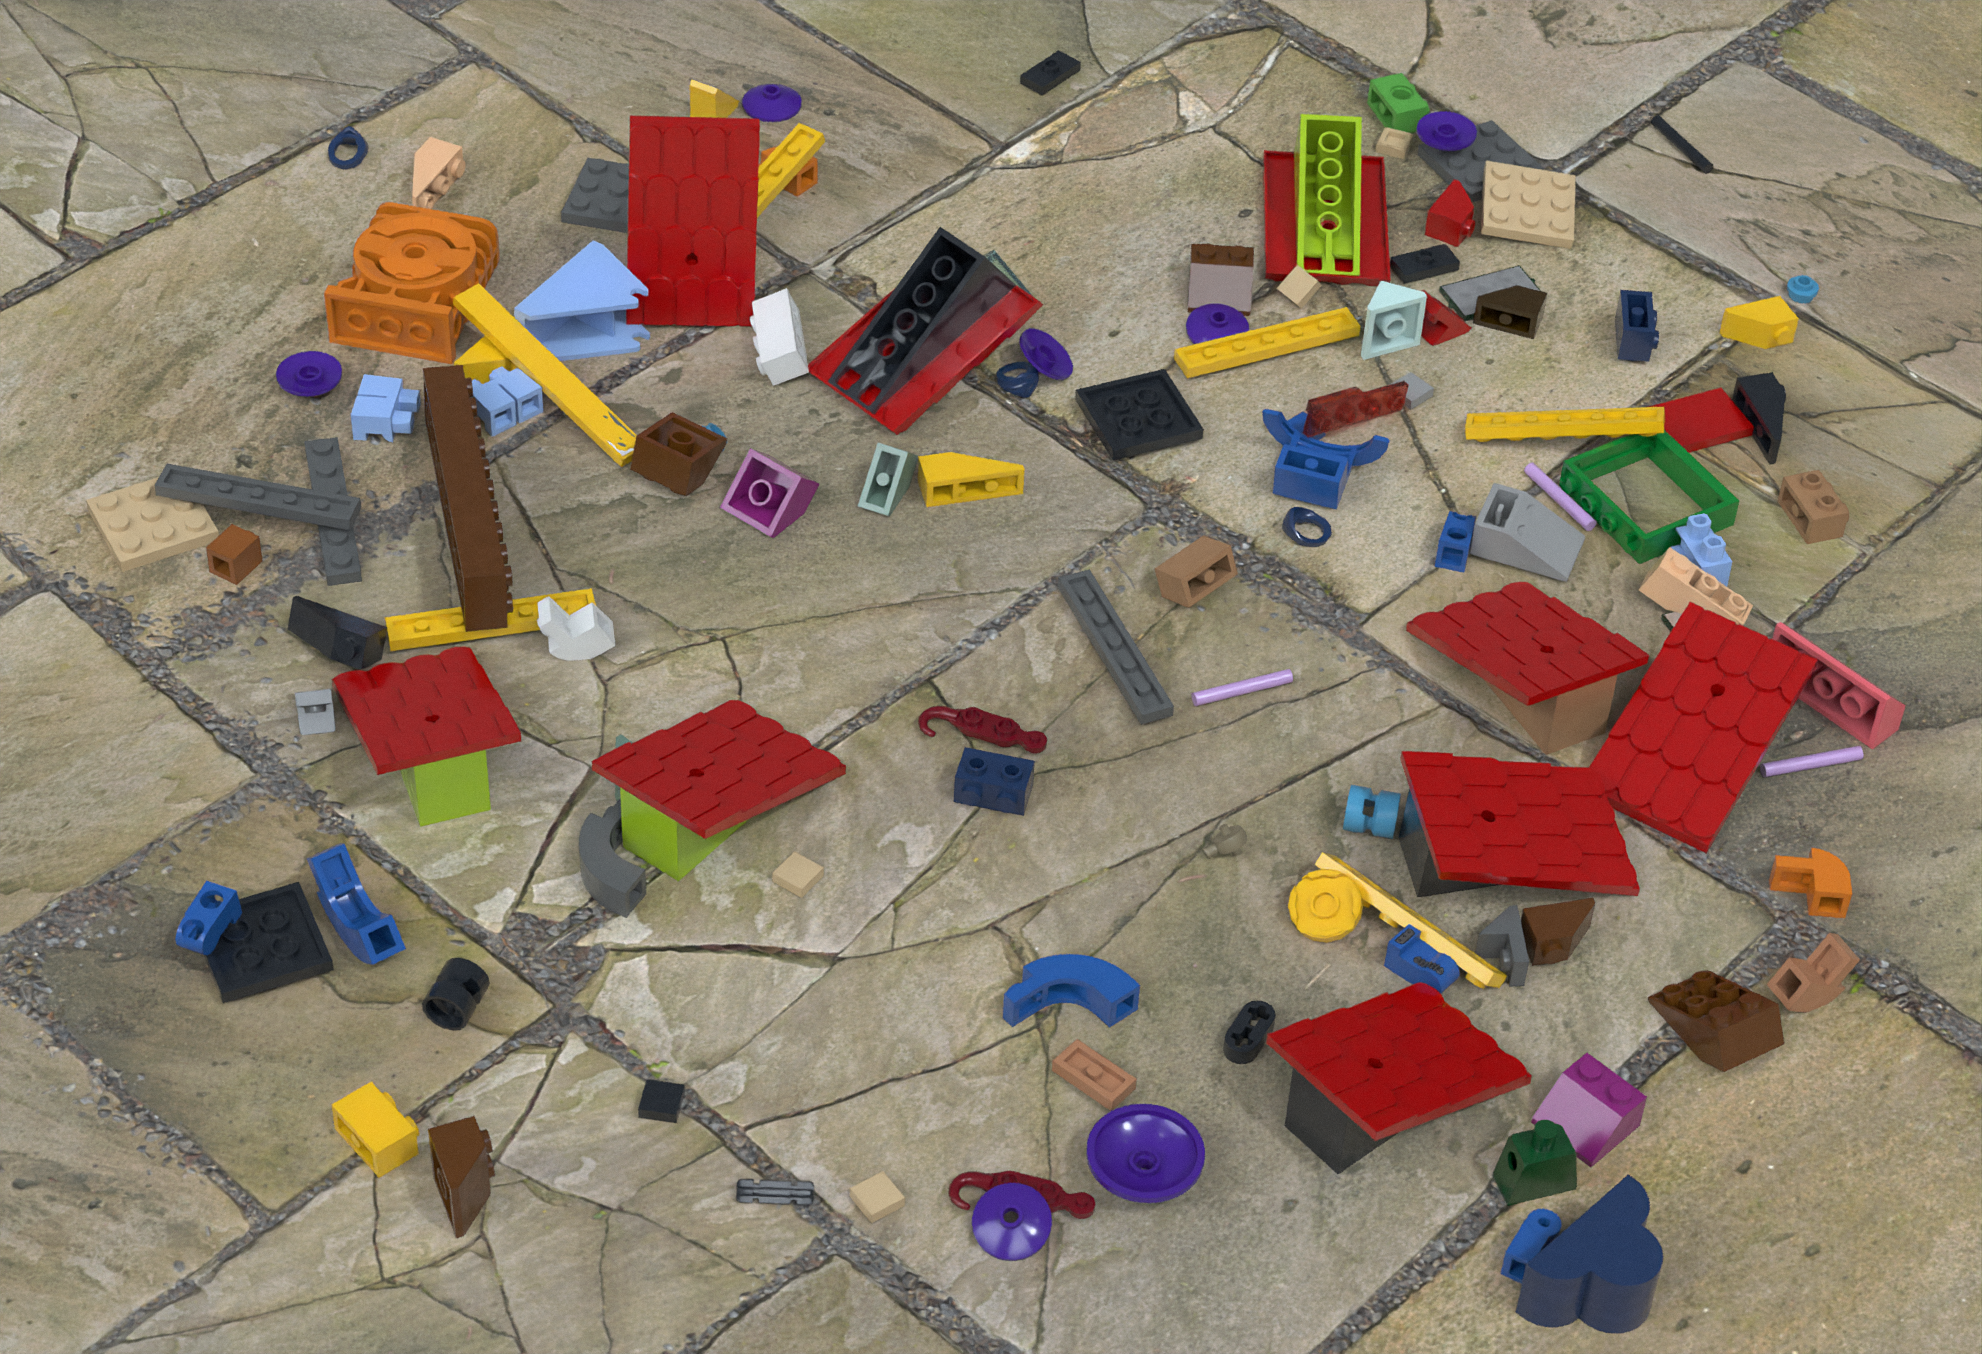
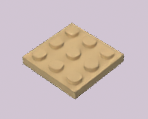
M1486 161L1483 171L1481 234L1571 249L1574 242L1576 175Z
M159 477L86 500L87 509L122 572L209 545L219 536V532L204 505L156 496L154 485Z

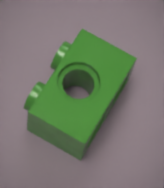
M1403 73L1370 80L1367 104L1382 124L1387 128L1416 133L1419 120L1429 114L1430 111L1428 103L1421 98L1414 85L1407 80Z

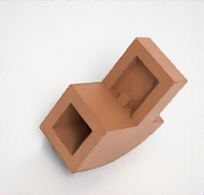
M1829 933L1807 960L1789 957L1766 985L1788 1011L1810 1012L1827 1005L1846 989L1841 982L1860 959L1838 934Z

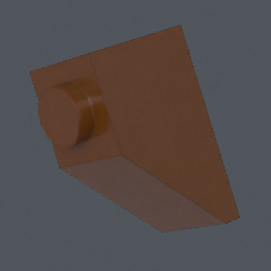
M1593 897L1523 908L1521 925L1527 954L1532 966L1555 964L1569 959L1590 928L1595 907Z

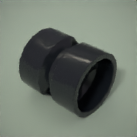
M451 958L446 961L436 979V983L431 986L422 1003L423 1012L429 1020L443 1029L455 1031L465 1028L476 1009V1005L480 1003L490 985L488 975L479 965L468 959Z

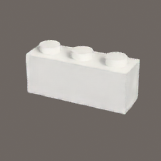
M788 289L753 301L754 315L750 316V321L757 336L753 337V342L760 355L756 357L760 373L763 376L767 374L773 386L808 373L809 369L800 312Z

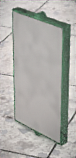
M1520 265L1439 287V292L1449 303L1448 307L1453 308L1464 321L1474 319L1476 301L1479 295L1516 285L1538 291L1541 290L1535 284V279L1530 278Z

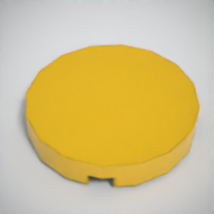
M1320 869L1309 872L1302 877V881L1297 886L1293 887L1289 896L1288 909L1291 921L1301 935L1312 941L1328 943L1344 938L1355 929L1361 919L1363 902L1357 885L1353 880L1346 877L1344 873L1338 870Z

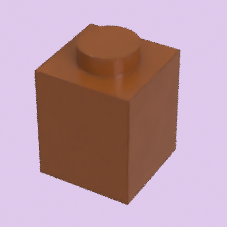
M231 524L206 547L210 573L235 585H238L263 562L259 536L234 524Z

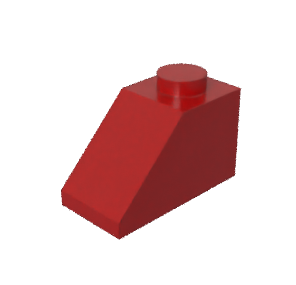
M1454 179L1428 210L1424 234L1455 247H1458L1466 237H1471L1476 225V221L1473 220L1474 205L1459 180Z

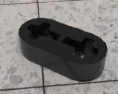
M1260 1000L1251 1001L1242 1008L1225 1035L1223 1051L1228 1060L1236 1064H1247L1257 1057L1266 1043L1267 1034L1272 1033L1274 1029L1276 1014L1270 1004ZM1258 1017L1263 1018L1258 1020L1255 1026L1251 1025L1252 1020L1255 1021ZM1244 1038L1248 1039V1044H1243L1241 1048L1237 1047L1242 1043Z

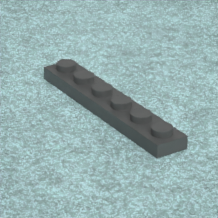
M338 437L304 441L312 490L348 496ZM318 525L327 585L362 582L353 526L351 530Z
M166 464L154 485L156 496L351 530L361 510V500L357 497L173 464Z
M1090 569L1058 577V589L1140 724L1173 716L1174 705Z

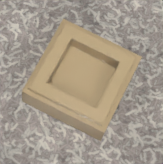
M1385 127L1377 142L1376 153L1405 159L1413 142L1414 134Z
M1297 265L1277 289L1302 309L1322 285Z
M794 851L772 873V882L802 898L824 876V867Z
M884 1171L850 1188V1198L871 1224L905 1206V1197Z

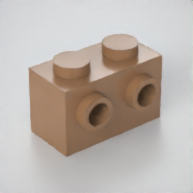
M1820 470L1783 477L1777 502L1806 544L1843 537L1846 523L1849 520V510L1846 504L1841 502L1834 492L1831 483L1827 482Z
M1204 535L1154 569L1162 597L1188 608L1238 574L1231 546Z

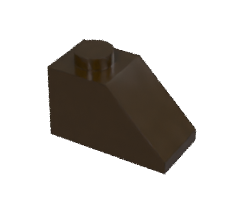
M1516 285L1479 295L1476 301L1473 324L1534 340L1543 319L1547 293Z

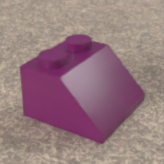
M750 448L720 508L766 535L775 538L805 514L820 484L774 457Z
M1585 1053L1560 1075L1532 1117L1531 1123L1535 1125L1540 1120H1550L1555 1124L1562 1125L1575 1149L1576 1157L1589 1167H1593L1640 1126L1647 1096L1589 1053Z

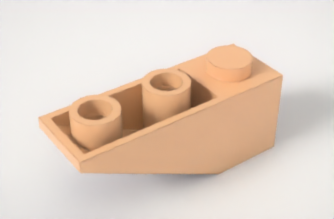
M429 137L416 151L412 189L413 206L432 209L441 196L448 192L450 186L463 175L466 164L463 160L462 146Z
M1671 547L1666 550L1648 571L1639 588L1640 592L1666 610L1683 613L1689 602L1703 607L1704 610L1708 609L1736 622L1737 625L1745 624L1753 607L1741 595L1733 592L1713 575L1706 573L1689 561L1687 557L1679 554Z

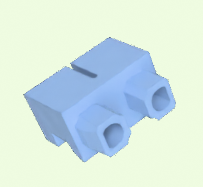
M501 366L492 371L489 375L490 381L485 384L475 379L472 380L473 397H475L477 405V416L485 423V430L492 437L516 426V421L520 424L543 412L542 387L519 368L509 372Z
M364 374L351 412L353 440L367 441L368 434H382L385 440L393 442L396 433L412 434L415 421L414 412H419L421 405L420 391L403 389V380L400 378Z
M1707 514L1689 516L1686 526L1676 527V531L1681 537L1680 545L1671 546V548L1687 557L1689 561L1706 573L1713 575L1727 587L1732 560L1725 551L1726 543L1721 536L1714 534L1710 528L1711 520Z

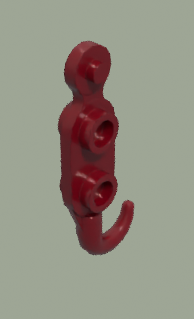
M933 706L924 710L918 720L920 730L929 737H935L936 733L928 727V722L932 719H941L950 722L966 736L981 739L1000 747L1006 748L1019 744L1030 753H1040L1047 747V737L1044 733L1040 731H1023L1020 725L1013 719L995 715L976 707L954 709L947 706Z
M1010 1170L998 1173L964 1172L952 1180L948 1190L949 1198L955 1206L963 1210H969L970 1204L963 1201L959 1195L963 1187L973 1186L987 1192L1001 1184L1020 1183L1038 1191L1048 1203L1051 1213L1058 1210H1066L1077 1219H1086L1095 1212V1200L1088 1193L1077 1192L1068 1194L1054 1181Z

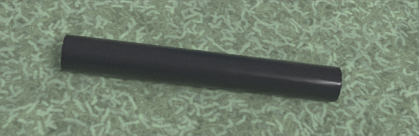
M1660 115L1652 118L1651 124L1705 174L1712 171L1714 165Z

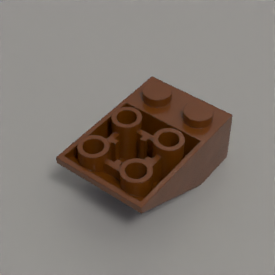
M1712 971L1696 972L1691 978L1678 984L1667 985L1662 991L1648 997L1649 1003L1701 1061L1722 1072H1726L1784 1045L1779 1004Z

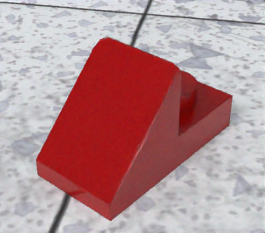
M1424 289L1422 290L1427 295L1421 336L1430 345L1441 344L1466 334L1471 330L1472 327L1452 309Z

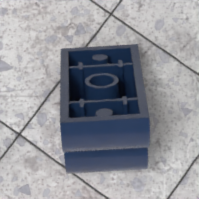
M1629 1174L1625 1176L1526 1264L1516 1308L1518 1315L1530 1323L1550 1328L1563 1327L1580 1319L1593 1329L1611 1334L1630 1332L1640 1327L1646 1321L1663 1264V1251L1657 1238L1645 1228L1650 1211V1201L1646 1190L1636 1179Z

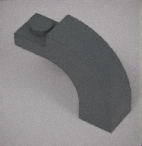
M619 799L614 806L607 808L603 817L593 813L588 815L579 835V859L581 878L589 894L606 909L627 918L646 895L645 869L620 858L614 852L623 842L621 799Z

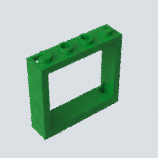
M1665 430L1664 433H1657L1654 436L1629 434L1563 461L1559 486L1602 527L1604 532L1609 534L1639 564L1663 555L1671 546L1680 545L1681 537L1677 533L1676 527L1686 526L1688 517L1645 533L1591 480L1649 458L1703 509L1690 516L1707 514L1711 520L1710 528L1714 533L1734 525L1740 500Z

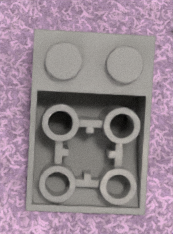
M1493 483L1474 525L1470 554L1567 582L1585 541V535L1527 492Z

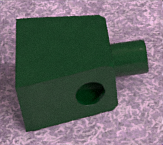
M1540 1120L1535 1124L1534 1129L1515 1133L1508 1137L1492 1175L1507 1206L1576 1190V1152L1562 1125L1555 1124L1550 1120Z

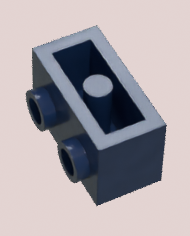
M1620 290L1615 315L1617 358L1619 360L1649 362L1652 349L1658 348L1659 331L1655 330L1657 310L1653 309L1652 292Z
M965 747L955 775L954 802L1024 816L1033 788L1035 761Z

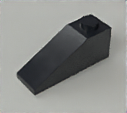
M1773 372L1738 377L1732 401L1754 426L1752 437L1769 465L1776 464L1782 439L1784 403L1786 401L1785 388L1778 382Z
M297 595L292 599L288 630L325 656L360 670L382 660L387 627Z

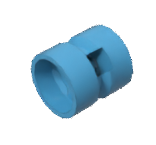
M1351 785L1343 830L1363 834L1367 829H1370L1373 836L1393 839L1401 793L1381 790L1378 794H1373L1371 788ZM1364 806L1374 807L1373 817L1363 814Z

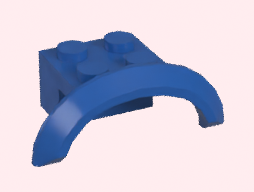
M1264 409L1262 412L1263 422L1267 430L1283 445L1275 466L1273 494L1336 510L1353 466L1369 464L1381 458L1387 451L1390 442L1386 437L1374 435L1371 440L1359 445L1326 443L1297 431L1280 411Z

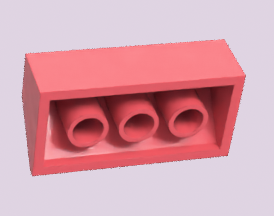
M1782 622L1776 624L1772 639L1800 651L1801 654L1804 653L1818 659L1815 670L1798 697L1801 701L1872 750L1899 730L1906 705Z

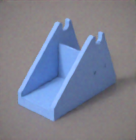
M594 240L514 308L515 319L559 361L640 351V342L633 338L642 337L646 340L650 339V333L642 325H626V309H634L639 306L638 298L632 296V294L639 293L648 296V288L603 244Z

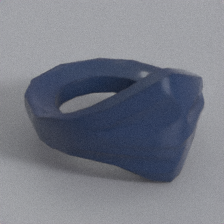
M351 126L344 128L329 144V161L334 167L342 170L356 167L368 153L369 147L365 138ZM340 145L358 146L356 155L349 160H340L335 156V152Z
M1015 362L999 368L996 372L998 385L1003 390L1016 396L1028 398L1038 386L1039 372L1031 363ZM1015 369L1027 370V372H1023L1015 378L1004 375Z
M1293 507L1283 519L1282 530L1293 541L1305 547L1322 546L1332 535L1331 525L1328 521L1307 508ZM1313 523L1322 530L1323 535L1318 539L1304 537L1295 529V524Z

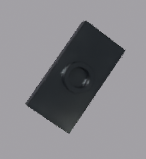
M1058 50L1021 74L1020 84L1043 96L1079 72L1081 62Z
M1446 243L1393 256L1390 259V267L1404 284L1457 271L1460 265V261Z

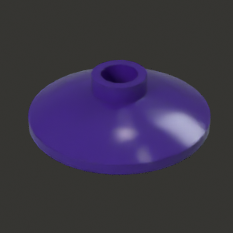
M763 84L753 87L744 94L742 99V107L745 113L763 122L788 120L797 115L802 106L800 95L794 89L781 84Z
M1446 111L1433 112L1423 116L1419 120L1416 129L1421 141L1430 147L1445 151L1467 148L1474 143L1477 136L1476 126L1471 120L1463 115Z
M1224 304L1200 306L1191 312L1186 322L1187 335L1194 344L1249 331V324L1245 316L1237 309Z
M1034 328L1026 329L1020 335L1019 342L1022 352L1028 359V362L1039 373H1043L1055 380H1066L1073 372L1072 360L1064 347L1055 338L1044 331Z
M305 351L293 354L284 359L276 370V379L279 386L284 391L297 396L309 397L324 394L335 388L342 378V367L339 361L333 356L319 351Z
M1005 1183L990 1189L979 1199L973 1211L972 1228L976 1241L986 1253L1004 1261H1019L1034 1255L1045 1245L1052 1228V1216L1048 1203L1038 1191L1020 1183ZM1008 1212H1015L1019 1215L1018 1219L1013 1223L1006 1222L1004 1216Z

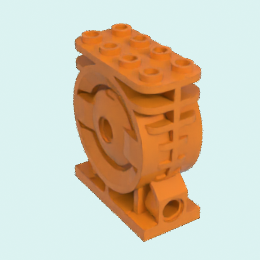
M393 202L382 203L378 207L376 215L371 219L369 227L359 236L353 250V277L339 281L337 286L328 285L324 292L330 343L453 364L456 358L455 344L464 328L463 325L469 321L453 305V298L478 283L485 289L500 259L497 228L492 222L484 218Z

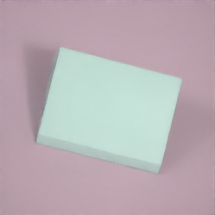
M1380 281L1367 307L1361 351L1363 360L1420 345L1427 295L1424 292Z

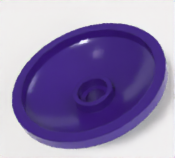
M1132 1104L1112 1110L1094 1125L1087 1140L1086 1158L1092 1175L1101 1186L1112 1194L1134 1202L1158 1203L1174 1199L1193 1187L1203 1171L1205 1147L1196 1127L1178 1112L1159 1105Z

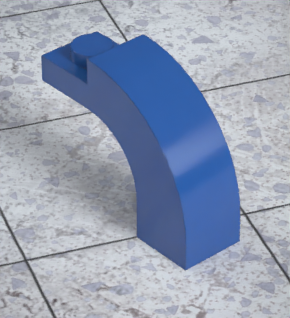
M339 843L306 858L320 890L316 893L329 920L350 951L360 961L373 965L406 949L392 914H385L379 911L366 894L344 843Z
M1060 954L1040 958L1023 966L1022 983L1012 985L1004 993L1003 1019L1011 1027H1014L1046 1006L1057 1003H1071L1087 1008L1110 1028L1138 1010L1140 984L1119 967L1099 958L1079 954Z

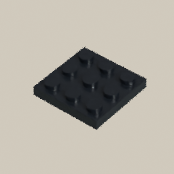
M1165 369L1080 388L1075 391L1077 404L1112 460L1203 439L1204 429Z
M299 882L239 899L242 910L241 916L235 924L231 922L228 924L212 953L207 956L204 955L222 1003L334 970L332 958Z

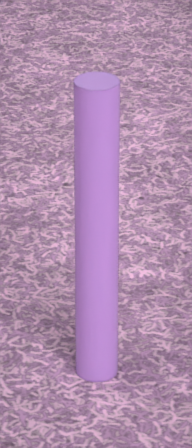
M1529 463L1525 467L1524 472L1586 531H1590L1596 526V521L1534 463Z
M1290 669L1194 692L1192 693V702L1194 706H1199L1293 682V675Z
M1861 746L1762 763L1760 765V772L1763 777H1770L1862 760L1863 750Z

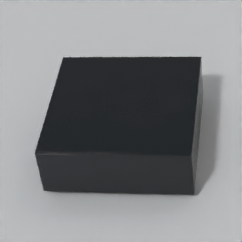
M647 1079L638 1107V1118L677 1123L685 1095V1085Z

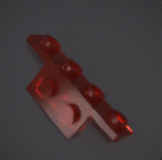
M1401 381L1365 392L1355 386L1309 399L1306 407L1308 414L1303 434L1311 437L1401 411L1406 401L1409 384Z

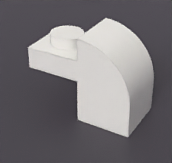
M549 596L538 602L539 618L537 623L541 632L548 637L549 652L553 656L567 661L592 659L615 646L613 621L593 603L569 615Z

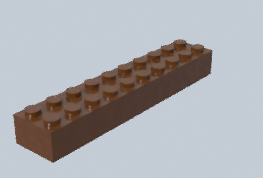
M463 365L423 368L425 423L465 631L508 628L507 613H513L512 594L507 592L509 591V586H513L512 570L510 565L504 566V564H508L506 543L500 544L503 542L502 523L495 522L499 521L497 500H494L493 480L490 479L489 460L486 458L484 438H479L481 437L480 418L477 417L476 399L473 397L471 377L465 378Z

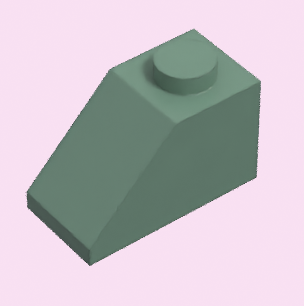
M877 443L858 506L890 516L910 487L918 455Z

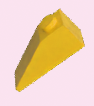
M947 452L918 456L917 481L926 507L1023 494L1025 469L1020 464Z

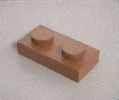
M1078 1039L1052 1061L1053 1072L1110 1111L1115 1109L1136 1089V1078Z

